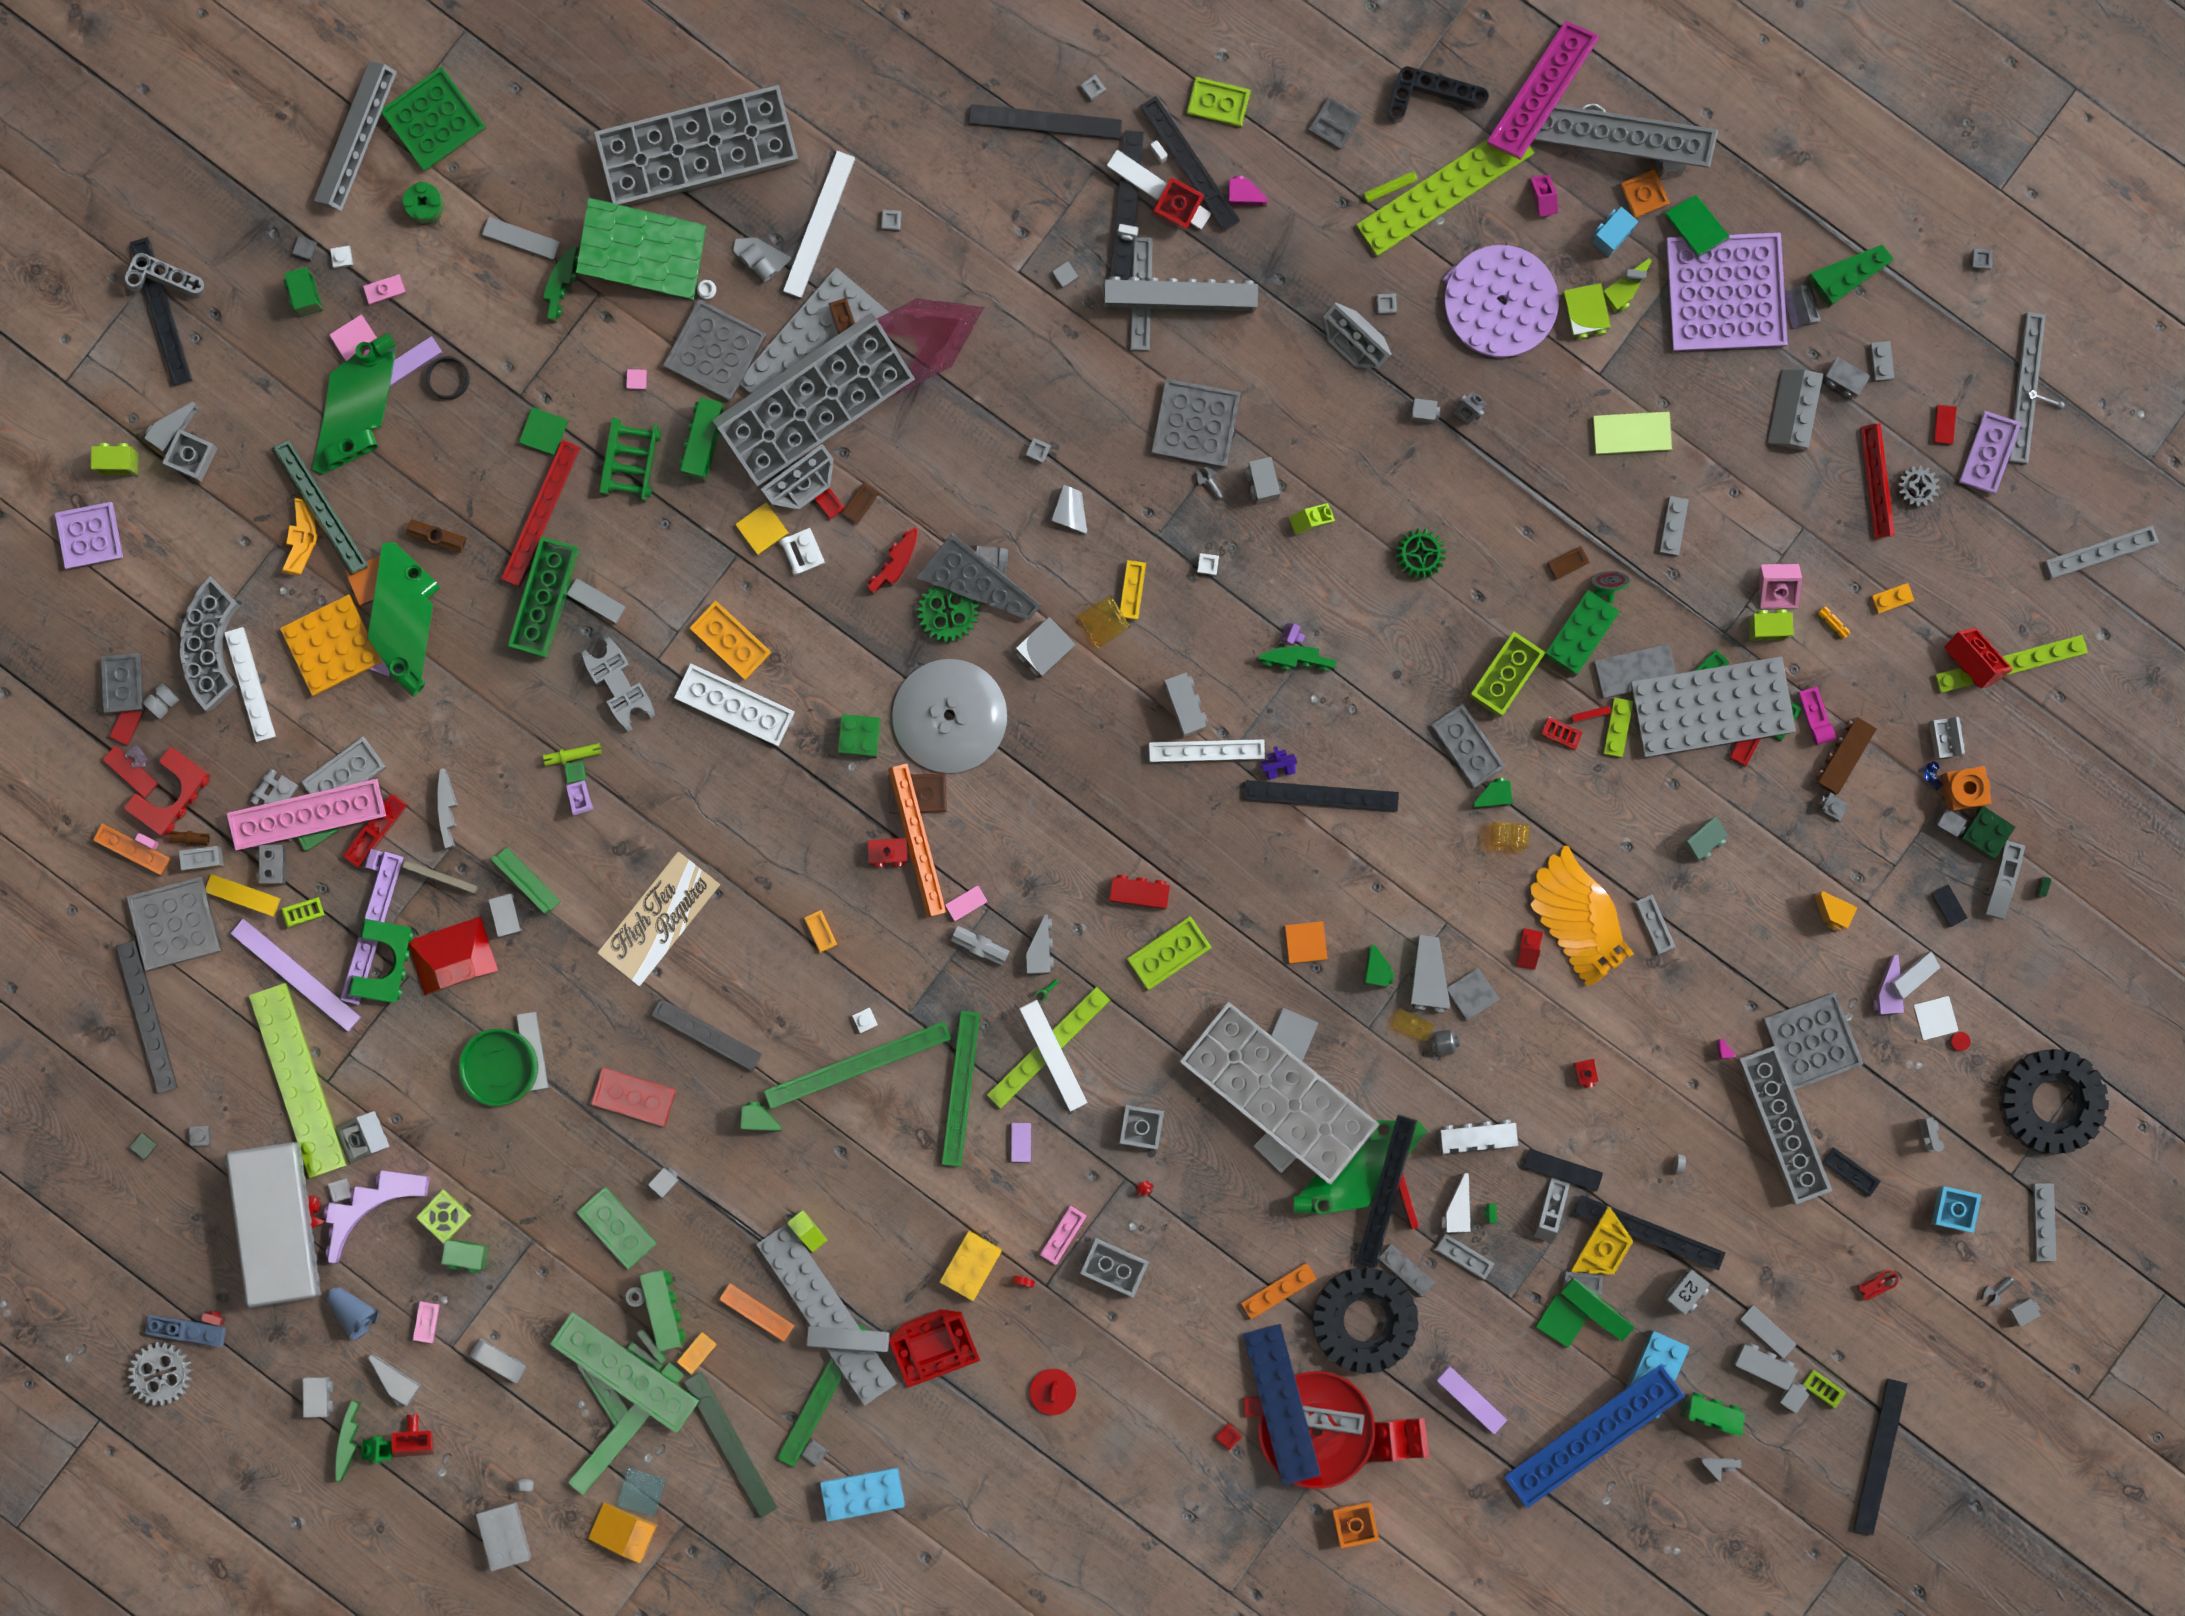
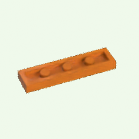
M103 823L93 841L163 876L171 861V858Z
M1306 1262L1241 1304L1252 1320L1317 1280Z
M729 1283L719 1299L783 1342H785L795 1326L731 1283Z

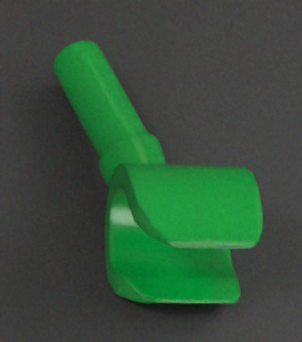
M1055 979L1044 990L1041 989L1037 991L1035 996H1037L1039 992H1043L1045 994V997L1041 1000V1002L1046 1000L1050 990L1056 984H1058L1059 981Z

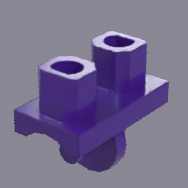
M1277 746L1273 747V753L1267 754L1269 760L1260 762L1269 780L1278 777L1277 768L1283 767L1285 775L1296 773L1295 764H1297V760L1294 754L1287 755L1286 750L1278 751Z

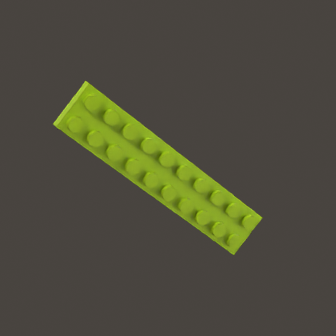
M1487 139L1356 224V227L1378 257L1533 156L1534 151L1529 146L1521 160L1489 146Z
M287 983L249 995L297 1142L301 1144V1154L309 1178L348 1166Z

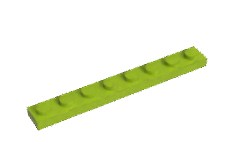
M2083 635L2002 657L2013 668L2007 674L2010 675L2087 654L2088 651ZM1961 668L1935 675L1940 693L1974 684L1973 679L1963 672Z
M1098 987L1052 1030L1061 1049L1110 1001ZM1038 1046L988 1094L1000 1109L1046 1065Z

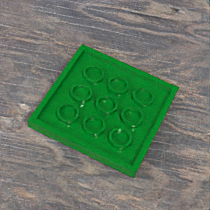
M442 66L383 107L381 111L424 172L486 129V126Z

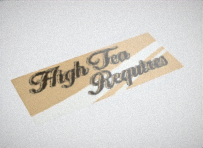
M677 852L598 951V954L640 986L720 884L680 852Z

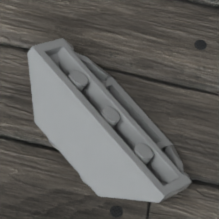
M1335 303L1323 316L1328 342L1355 367L1379 369L1392 355L1385 338L1357 311Z
M821 444L761 488V490L772 505L800 510L830 488L834 459L824 445Z

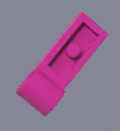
M1818 686L1798 692L1815 744L1820 745L1836 740L1833 726L1829 723Z

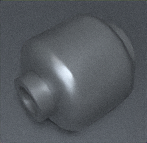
M1452 1030L1437 1031L1434 1037H1431L1432 1050L1439 1056L1455 1054L1456 1047H1460L1459 1036H1455Z

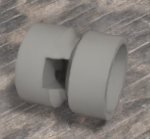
M160 683L154 690L155 694H150L143 701V704L159 719H162L167 714L168 707H173L180 699L167 686Z

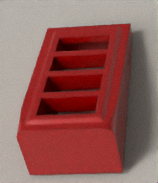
M1548 717L1540 736L1576 750L1583 732ZM1553 724L1555 725L1552 734H1550L1548 732L1550 730L1551 725ZM1558 728H1562L1559 737H1556ZM1565 730L1569 731L1566 740H1563ZM1572 733H1575L1576 736L1574 738L1573 743H1570L1569 741L1572 736Z

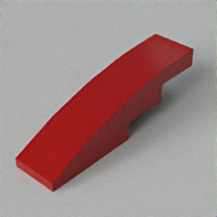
M391 794L384 803L386 816L371 819L363 827L343 857L359 868L366 860L371 849L377 847L408 804L395 794Z

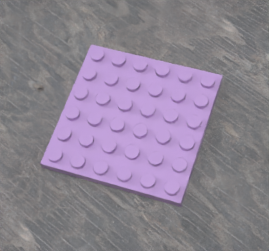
M1781 233L1729 235V240L1699 258L1682 237L1666 239L1673 351L1781 347L1788 345Z

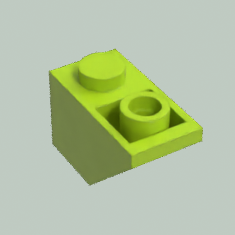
M1328 503L1306 508L1289 517L1296 535L1309 532L1335 521Z

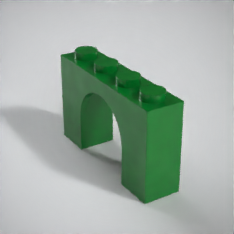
M363 918L359 937L381 941L388 945L393 953L394 961L391 970L381 978L371 979L351 975L348 994L396 1003L397 999L400 1000L402 988H399L400 981H403L405 978L406 970L403 969L404 961L407 962L409 958L407 947L408 943L412 942L413 932L411 927Z

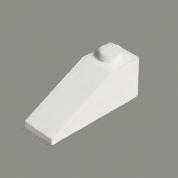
M1469 1173L1462 1174L1445 1211V1217H1442V1228H1445V1232H1470Z

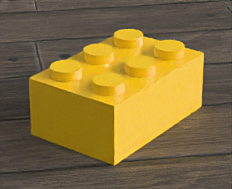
M969 1230L940 1283L974 1301L1003 1249Z

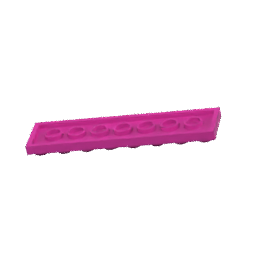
M1568 21L1564 22L1487 141L1489 146L1521 160L1599 39L1597 34Z

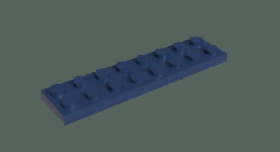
M1281 1324L1244 1333L1246 1347L1283 1486L1321 1476Z

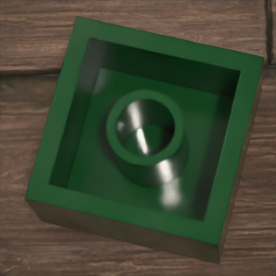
M1981 806L1977 809L1958 840L1987 859L1993 860L1996 859L2014 831L2015 826L1985 806Z

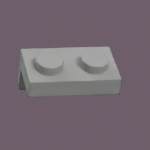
M1959 717L1929 721L1935 759L1965 754Z

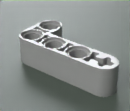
M143 253L134 256L125 275L126 287L134 292L140 290L146 278H149L193 298H199L204 293V282L201 278ZM142 260L147 265L141 268L137 266V262ZM158 268H161L165 271V273L163 275H157L154 271ZM175 276H180L183 280L180 283H175L172 279ZM135 277L139 279V282L131 284L129 279ZM199 285V288L192 290V286Z

